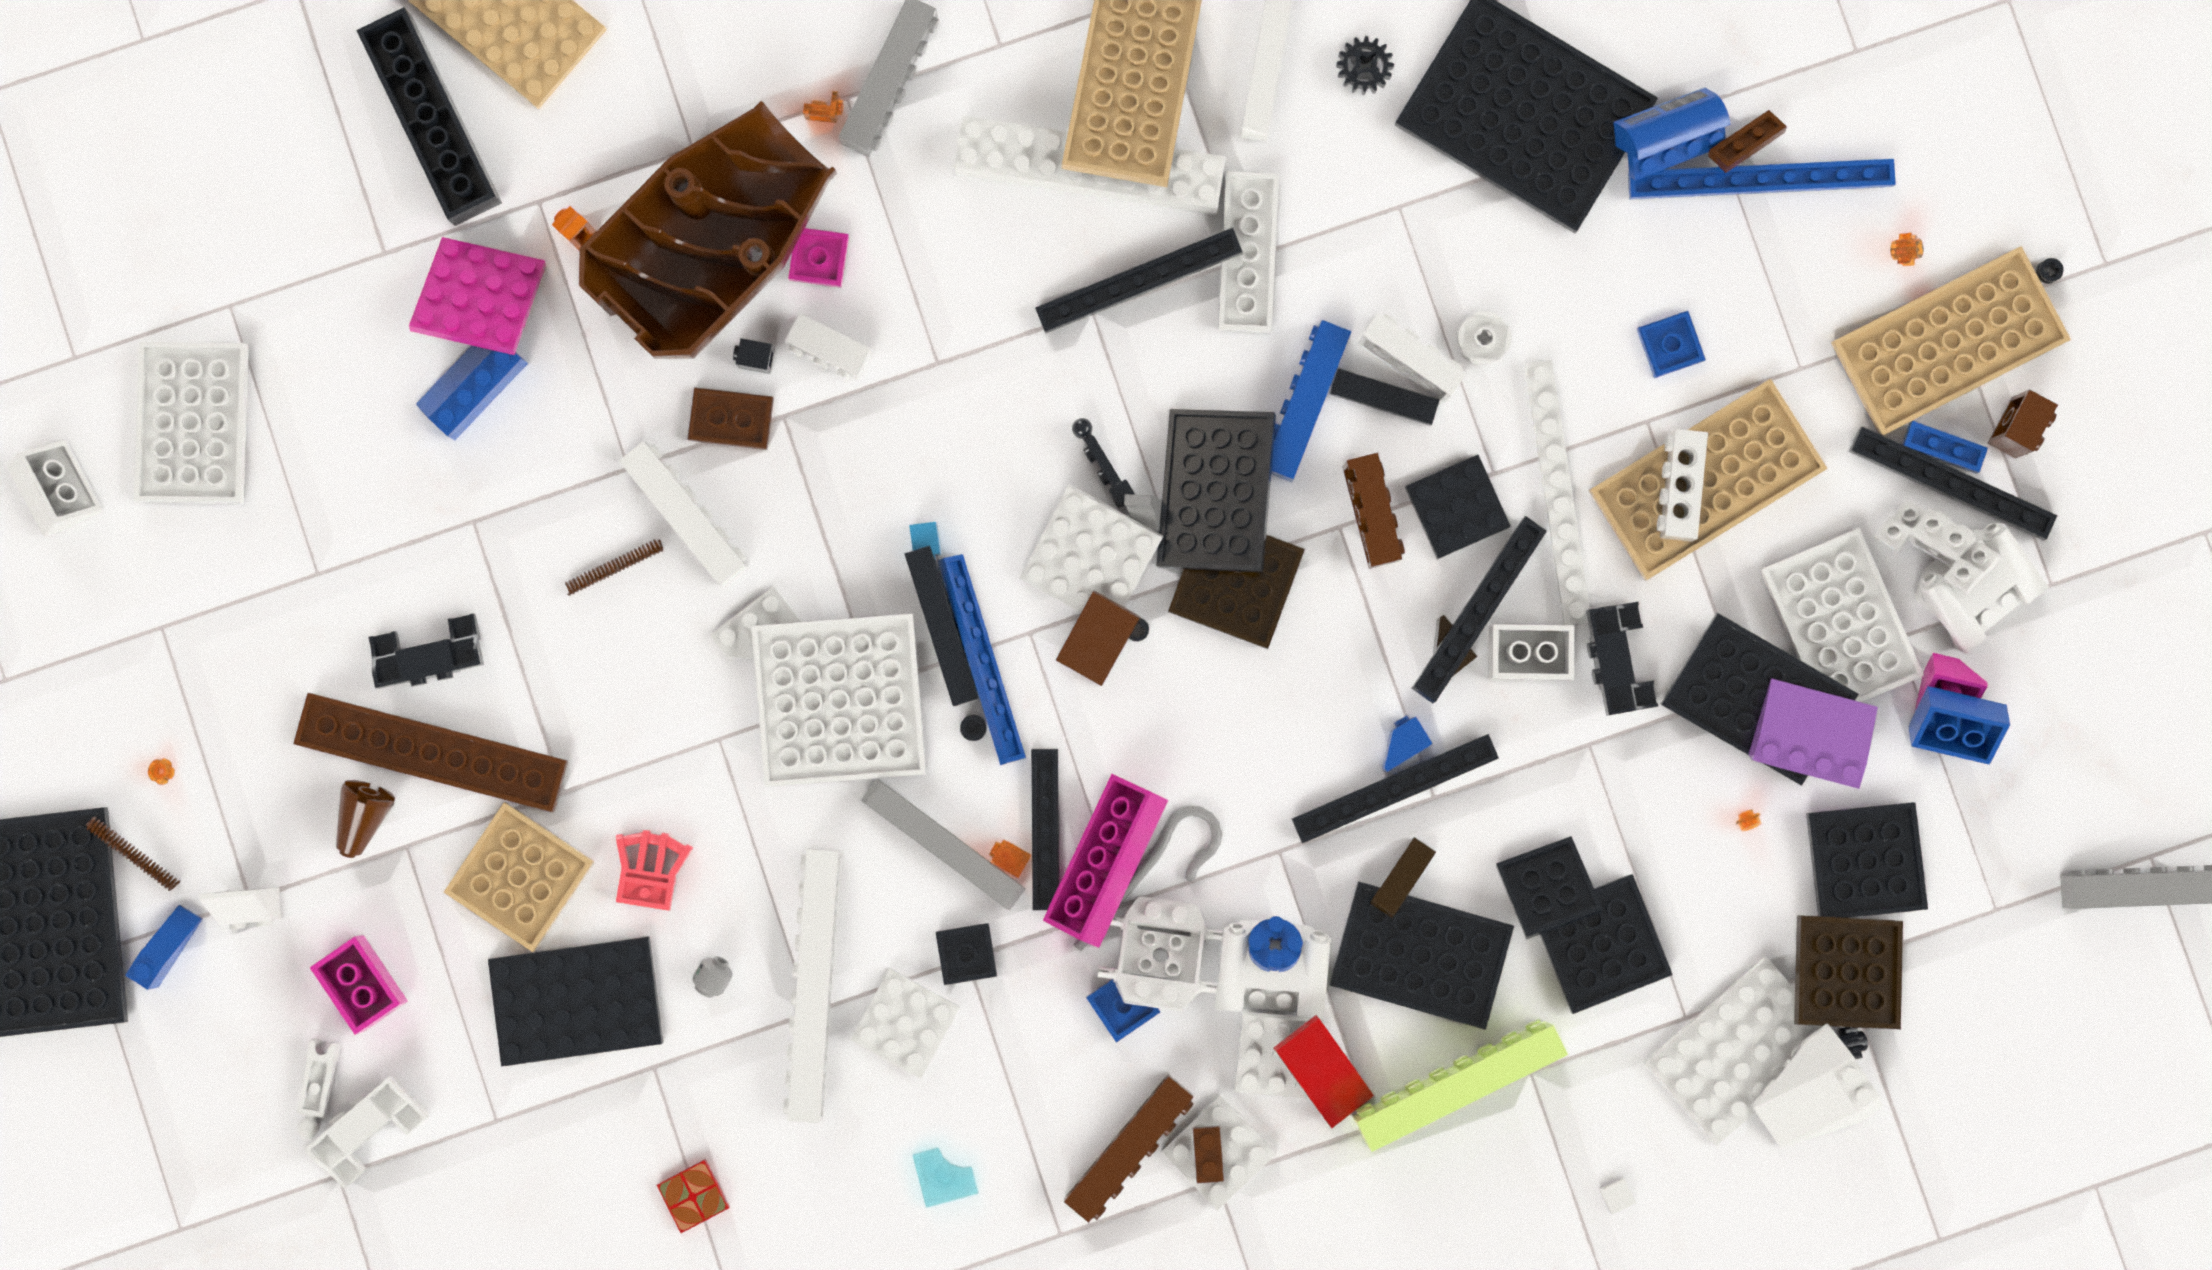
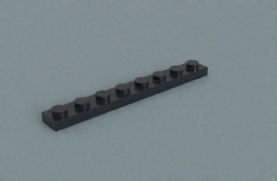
M1232 227L1035 307L1044 332L1047 334L1242 255L1243 251Z
M1865 427L1858 429L1849 449V452L2043 541L2047 540L2058 516Z
M1527 516L1521 519L1411 689L1432 704L1438 700L1547 530Z
M1486 734L1291 818L1303 844L1499 759V756L1489 734Z

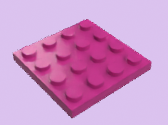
M442 237L410 320V331L515 355L546 268L545 260Z

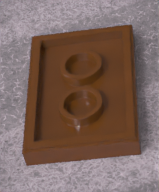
M694 387L687 440L768 450L774 397Z
M1094 590L1060 650L1056 661L1102 686L1141 616Z

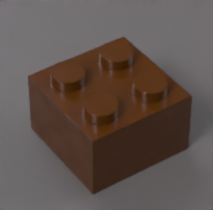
M2030 389L2011 397L1987 444L2015 459L2038 451L2044 442L2045 437L2042 435L2046 427L2049 428L2057 417V414L2054 412L2058 404Z

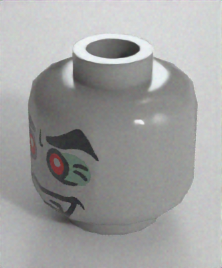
M720 956L702 959L692 978L695 990L708 998L723 994L733 975L732 970L728 966L729 962Z

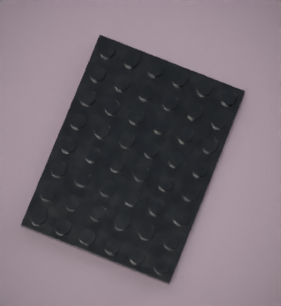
M1470 0L1394 125L1576 234L1625 154V151L1616 146L1614 122L1652 108L1658 97L1498 1Z
M108 807L0 819V1037L128 1022L112 846H108V843L105 844L104 841H101V838L97 837L98 835L94 836V833L87 830L86 826L96 816L93 824L100 819L97 826L103 822L104 824L101 828L106 824L105 830L110 827Z

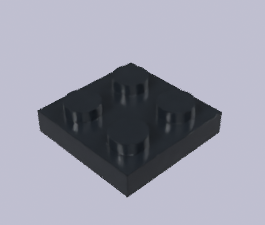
M989 923L935 932L944 985L998 976Z

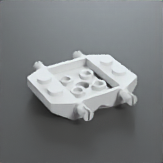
M1138 896L1125 915H1114L1110 925L1121 927L1120 930H1123L1118 967L1108 968L1099 966L1098 978L1114 979L1113 982H1116V987L1124 1003L1184 1012L1196 994H1200V992L1216 994L1218 983L1202 981V979H1199L1203 943L1206 942V939L1222 942L1223 930L1208 929L1206 927L1198 904ZM1137 925L1190 932V936L1137 929ZM1156 950H1163L1167 953L1168 959L1165 962L1159 963L1154 960L1153 953Z

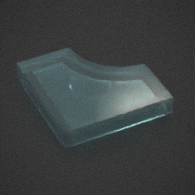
M939 1147L912 1155L926 1208L979 1193L972 1166L961 1167L952 1164L943 1156Z

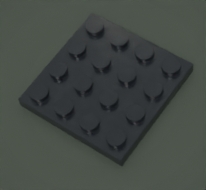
M1916 802L1806 813L1818 916L1852 918L1928 910Z
M1633 874L1594 888L1602 905L1603 912L1540 935L1571 1014L1578 1013L1673 975Z

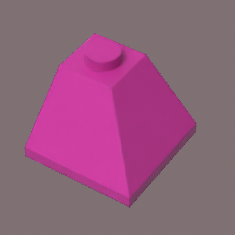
M1932 653L1923 671L1924 676L1921 679L1915 711L1927 686L1982 698L1988 683L1959 658Z

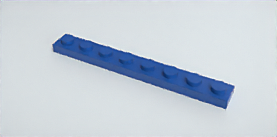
M960 554L942 558L937 561L1000 766L1026 758L964 556Z

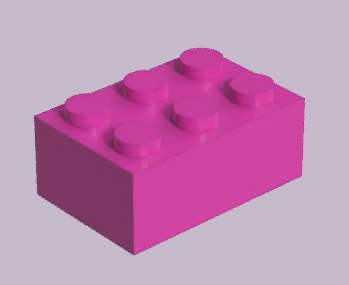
M364 935L353 937L309 967L354 1035L365 1032L408 1002Z

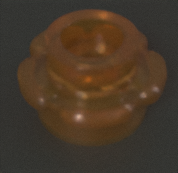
M165 758L153 760L148 767L150 780L155 781L159 785L167 784L168 780L172 779L175 775L172 762ZM160 769L164 770L163 774H160Z
M1753 809L1747 810L1738 815L1739 820L1735 823L1739 825L1742 832L1754 829L1762 824L1759 818L1761 813H1754Z

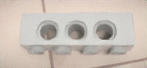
M1675 429L1670 432V435L1666 436L1665 451H1668V460L1664 462L1662 468V478H1666L1665 489H1661L1659 503L1663 505L1662 515H1659L1657 519V531H1660V538L1691 542L1698 539L1708 432ZM1679 452H1684L1689 456L1688 465H1683L1679 462ZM1677 478L1683 479L1686 482L1687 489L1685 492H1681L1676 488L1675 482ZM1674 505H1679L1683 508L1684 516L1682 519L1677 518L1673 514Z

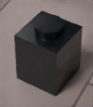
M740 338L739 345L734 347L733 360L736 361V366L739 369L770 374L775 347L769 343Z

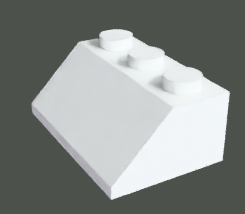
M67 440L18 452L6 466L43 536L67 530L103 510Z

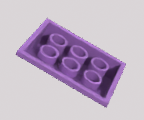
M1771 678L1748 756L1756 762L1860 789L1868 762L1878 707Z

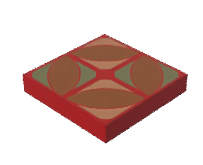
M706 1159L656 1185L680 1233L730 1208Z

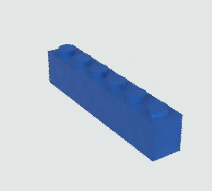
M1321 320L1319 326H1313L1308 339L1313 341L1309 351L1304 349L1299 365L1303 366L1300 376L1294 374L1289 389L1293 390V394L1290 400H1284L1280 414L1284 415L1280 425L1275 423L1271 475L1291 483L1293 482L1352 331L1325 320Z

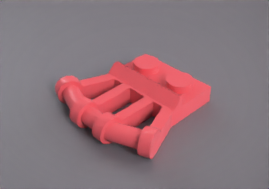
M643 830V832L626 836L624 834L616 835L622 867L616 902L670 911L676 876L691 854L693 847L689 844L683 845L671 838L668 833L657 835L651 834L650 830ZM640 844L636 869H631L627 846ZM649 844L659 846L654 872L644 871ZM669 848L679 854V857L670 872L663 874L666 850Z

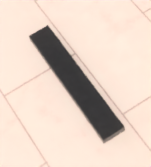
M928 545L904 553L953 707L979 699L931 546Z
M1031 749L1032 911L1048 910L1059 886L1058 749Z

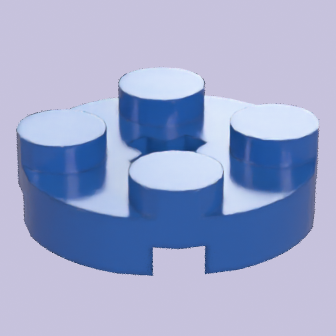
M1273 916L1270 919L1259 922L1250 932L1248 939L1249 956L1252 962L1261 970L1285 972L1294 967L1300 959L1303 940L1298 929L1287 920ZM1270 941H1280L1282 949L1279 951L1276 948L1270 950Z

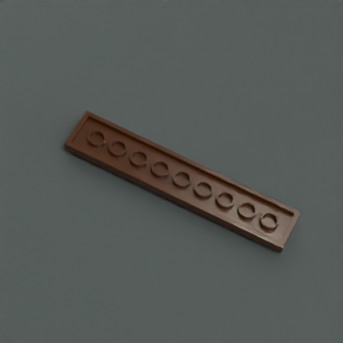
M307 692L293 742L297 746L549 812H555L569 761Z

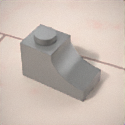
M1125 494L1124 505L1128 509L1130 518L1159 533L1162 500L1152 495Z

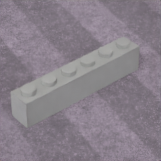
M905 0L839 135L841 144L869 157L873 150H878L882 141L880 134L884 127H889L893 119V107L895 103L900 104L905 94L903 87L907 80H912L917 66L914 64L918 56L923 57L928 47L926 40L930 33H935L939 25L940 19L937 18L936 8L919 0Z
M2204 865V870H2194V866H2177V871L2167 872V867H2150V872L2141 873L2140 868H2123V873L2114 874L2113 869H2096L2097 874L2087 875V870H2069L2070 875L2060 876L2062 908L2066 909L2212 904V865Z

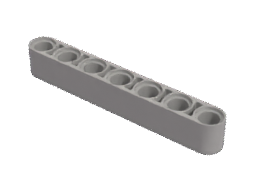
M879 779L875 780L861 799L863 803L1006 909L1011 910L1026 888Z

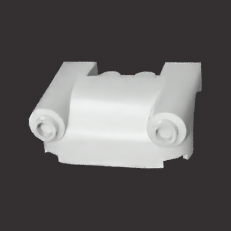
M1991 523L1982 530L1975 529L1973 531L1978 542L1999 554V561L1990 573L1985 575L1972 588L1967 596L1963 594L1962 590L1952 584L1943 582V577L1951 567L1937 559L1920 573L1922 577L1917 585V592H1914L1918 604L1932 612L1945 626L1952 638L1953 647L1965 654L1987 638L1984 633L2021 602L2029 604L2049 588L2004 523Z
M1240 920L1239 923H1231L1224 928L1222 942L1220 941V964L1215 998L1216 1010L1242 1012L1243 1007L1296 1012V1017L1312 1018L1317 1015L1320 1019H1323L1332 941L1326 932L1314 930V927L1293 924L1300 932L1303 940L1299 961L1288 971L1270 970V972L1261 970L1252 962L1248 951L1250 932L1261 921ZM1270 941V950L1276 948L1279 951L1282 949L1280 941Z

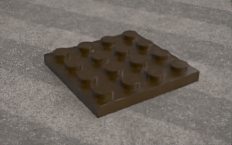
M1266 535L1263 573L1183 569L1168 613L1268 650L1305 549Z
M1797 915L1794 1024L1815 1026L1828 1024L1829 1026L1901 1030L1903 921Z

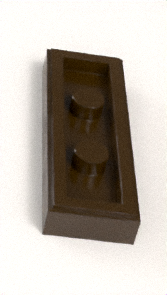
M1414 837L1370 903L1393 918L1436 854V851Z

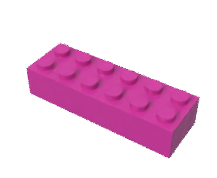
M1111 774L1042 921L1099 948L1168 800Z

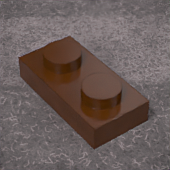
M1220 1125L1192 1127L1197 1184L1224 1182Z

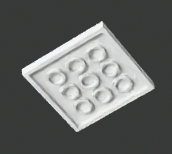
M1069 484L1019 579L1079 612H1082L1094 590L1125 607L1159 546L1163 535Z

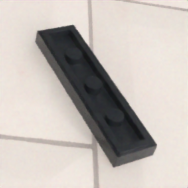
M1339 368L1337 369L1330 392L1332 396L1429 426L1433 424L1440 401L1433 397Z

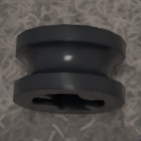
M2055 258L2044 260L2036 268L2039 280L2045 284L2057 281L2064 272L2062 263ZM2051 265L2050 268L2052 270H2055V274L2050 277L2048 272H2044V269Z
M1142 618L1138 622L1141 623V628L1145 629L1143 635L1139 633L1140 637H1134L1132 631L1129 639L1134 642L1143 641L1149 634V625Z

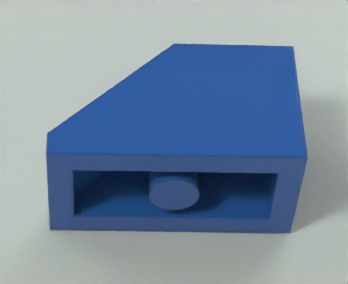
M1406 715L1393 723L1396 728L1391 730L1382 764L1384 772L1390 771L1433 744L1416 716L1409 719Z

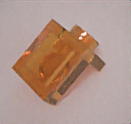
M832 91L830 106L826 102L818 100L811 101V104L804 103L803 115L805 120L837 123L838 115H843L844 100L840 99L838 91Z
M1003 839L1001 843L995 842L989 856L993 857L990 863L1019 878L1032 854Z

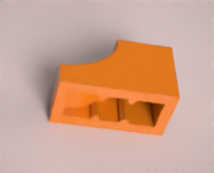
M571 206L567 209H561L555 215V221L552 223V226L578 251L596 232L592 225Z

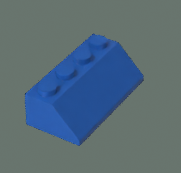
M471 345L416 405L446 436L456 441L528 363L517 352H515V355Z

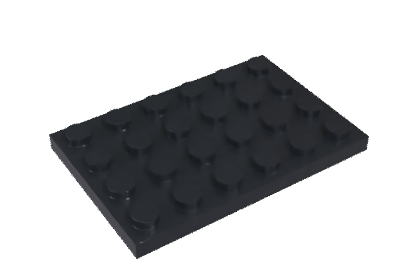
M1170 409L1159 534L1163 535V538L1157 549L1156 566L1158 568L1263 573L1276 423L1275 412Z
M1716 612L1660 704L1748 755L1771 678L1851 700H1856L1859 694ZM1764 764L1801 786L1808 777L1805 774Z
M1357 881L1329 985L1486 1030L1514 925L1409 895L1394 917L1391 918L1370 903L1380 887Z
M650 936L488 959L501 1067L661 1045L664 1043Z

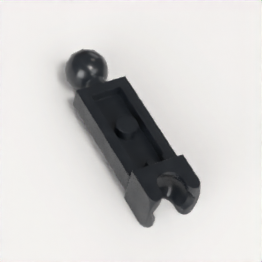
M1079 418L1074 421L1072 432L1077 438L1083 439L1086 448L1083 451L1090 463L1096 462L1100 469L1097 475L1104 486L1110 485L1109 495L1117 508L1124 506L1125 494H1136L1126 479L1121 481L1098 441L1092 435V423L1086 418Z

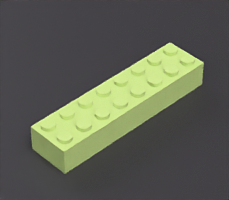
M1540 1019L1534 1020L1525 1025L1526 1030L1518 1034L1516 1031L1510 1032L1501 1037L1502 1042L1494 1046L1492 1043H1488L1478 1048V1054L1470 1058L1467 1055L1457 1058L1453 1061L1454 1066L1446 1070L1443 1067L1437 1068L1429 1073V1078L1421 1082L1419 1079H1415L1404 1085L1405 1090L1397 1094L1395 1091H1391L1381 1096V1102L1373 1106L1371 1103L1362 1105L1356 1109L1357 1114L1352 1117L1367 1147L1373 1152L1567 1056L1568 1053L1554 1025L1547 1021L1541 1022Z

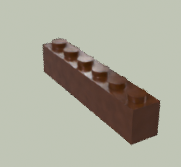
M1168 1073L1064 1197V1203L1088 1223L1093 1218L1097 1221L1107 1209L1104 1204L1110 1197L1115 1199L1124 1189L1122 1185L1124 1180L1128 1176L1132 1179L1142 1166L1139 1162L1144 1156L1151 1157L1157 1150L1159 1144L1156 1142L1163 1134L1167 1137L1177 1125L1174 1121L1180 1113L1185 1116L1194 1105L1191 1101L1194 1098L1193 1094Z

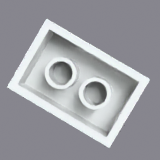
M1490 625L1488 679L1574 680V625Z

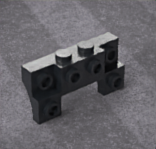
M1639 601L1586 610L1591 637H1589L1590 643H1587V653L1589 658H1593L1595 669H1592V679L1594 685H1598L1599 690L1602 692L1606 716L1659 707L1653 687L1654 680L1641 683L1635 682L1626 631L1644 628L1639 614Z
M471 613L447 619L450 639L405 649L400 647L397 631L368 637L375 688L382 689L404 683H410L411 687L427 684L426 679L437 677V681L454 678L453 673L483 666L484 661L479 642L481 636L476 614Z

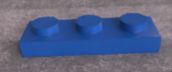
M1915 421L1909 422L1902 445L1928 457L1975 474L1980 473L1988 447Z

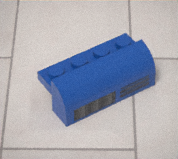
M1704 87L1615 121V142L1618 148L1627 153L1629 177L1633 180H1638L1708 153L1711 148L1726 139L1725 127L1731 125L1730 117L1722 99L1715 92Z

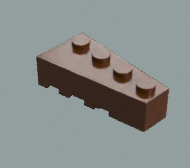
M1378 452L1346 460L1342 469L1368 569L1400 562L1402 555L1405 554L1402 539L1397 537L1396 529L1398 528V522L1395 513L1391 511V495L1388 487L1385 485L1384 468Z

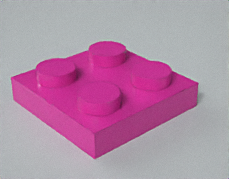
M805 228L792 252L788 276L789 281L842 288L849 234Z

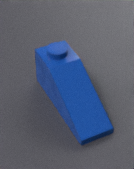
M178 905L140 951L125 976L147 990L159 988L203 919L182 905Z

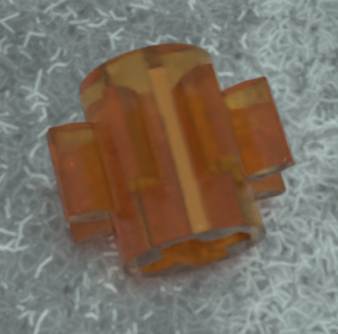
M1912 232L1899 233V240L1892 241L1890 246L1892 259L1897 260V264H1902V266H1914L1915 259H1920L1923 256V241L1920 238L1917 239V235H1912Z

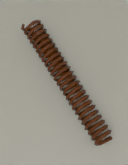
M653 539L655 546L652 541H649L651 548L646 543L648 551L642 544L644 553L638 546L641 556L636 548H634L636 556L630 550L633 559L629 552H626L628 559L625 554L622 555L625 563L621 556H619L621 564L615 557L617 566L613 559H611L613 567L607 561L610 571L606 563H603L606 572L602 565H599L602 574L598 567L595 568L598 575L592 568L594 577L591 571L588 570L591 580L587 573L584 572L587 582L583 575L580 574L583 584L579 576H576L579 585L575 578L572 579L576 588L571 580L568 581L571 588L565 581L569 592L567 595L571 597V594L574 595L575 592L578 593L583 588L586 589V587H590V585H594L598 581L601 582L602 579L605 580L606 577L609 578L613 574H617V571L621 572L625 568L628 569L629 566L632 567L633 564L636 565V563L644 561V558L648 559L652 555L655 556L656 553L663 552L661 540L658 539V545L657 541Z
M96 816L86 824L87 830L94 833V836L98 835L97 837L101 838V841H104L105 844L108 843V846H112L115 852L119 851L122 857L126 856V860L129 859V862H133L136 868L140 867L143 873L147 872V876L150 875V878H154V881L157 880V884L161 883L164 889L168 888V891H171L180 884L181 880L176 882L177 877L172 880L174 875L169 877L170 872L165 875L167 869L159 868L160 864L152 863L153 859L148 861L149 856L144 859L146 854H143L140 857L142 851L137 853L139 848L131 847L132 843L127 845L128 840L123 843L125 838H122L119 841L121 835L115 839L118 832L110 831L111 827L105 830L107 824L101 828L104 824L101 822L97 826L100 819L93 824Z

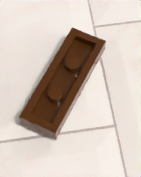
M1767 110L1711 148L1708 157L1727 173L1786 132L1787 126L1770 110Z

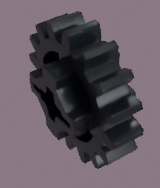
M1368 36L1364 37L1363 42H1360L1355 37L1353 46L1347 42L1344 46L1346 52H1339L1338 57L1341 60L1337 61L1336 68L1342 70L1338 72L1337 76L1338 78L1345 77L1344 87L1350 84L1353 86L1352 93H1355L1359 88L1362 95L1366 94L1367 89H1370L1375 94L1377 85L1384 88L1386 86L1384 79L1390 80L1392 77V73L1388 70H1393L1394 63L1388 61L1392 59L1393 54L1385 53L1387 44L1381 47L1377 45L1378 38H1375L1372 43L1369 42ZM1349 58L1351 59L1350 62L1353 64L1352 71H1349L1348 69ZM1380 59L1382 62L1381 73L1379 72L1380 69L1377 67L1378 60ZM1371 61L1369 68L1364 67L1359 70L1361 63L1366 64ZM1359 79H1367L1368 81H1360Z

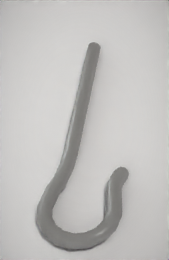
M1188 806L1179 809L1171 815L1154 850L1134 873L1119 907L1157 864L1168 847L1177 825L1188 817H1199L1205 820L1212 832L1209 846L1190 863L1187 869L1186 880L1189 882L1194 881L1198 870L1216 855L1221 846L1223 833L1220 822L1214 814L1203 807ZM1078 939L1073 945L1079 951H1082L1088 943Z

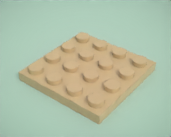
M504 802L443 893L531 952H535L595 861L507 802Z

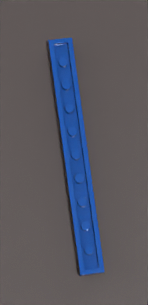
M1894 159L1736 166L1727 173L1720 167L1665 169L1638 180L1630 178L1628 173L1629 200L1884 188L1896 185Z

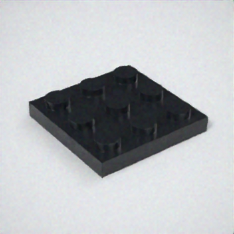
M1479 454L1404 487L1437 560L1511 527Z
M1572 836L1496 863L1497 871L1526 940L1603 912L1602 905Z

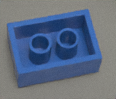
M1927 686L1908 728L1911 747L1990 765L2011 724L2007 704Z

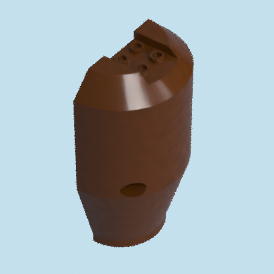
M760 101L753 109L669 157L579 248V286L610 316L617 315L637 334L634 339L654 359H695L785 267L829 182L837 175V171L833 166L829 169L814 157L778 121L765 103Z

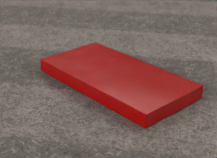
M1317 1015L1273 1047L1331 1129L1374 1096Z

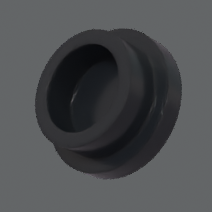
M968 715L960 724L962 736L969 741L982 739L987 731L985 720L978 715Z

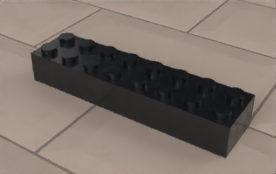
M403 7L357 29L358 36L447 220L454 226H457L502 204L500 196L412 15Z

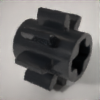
M1856 1027L1839 1028L1840 1035L1837 1036L1854 1058H1863L1861 1052L1866 1051L1868 1048V1040L1865 1033L1858 1031Z

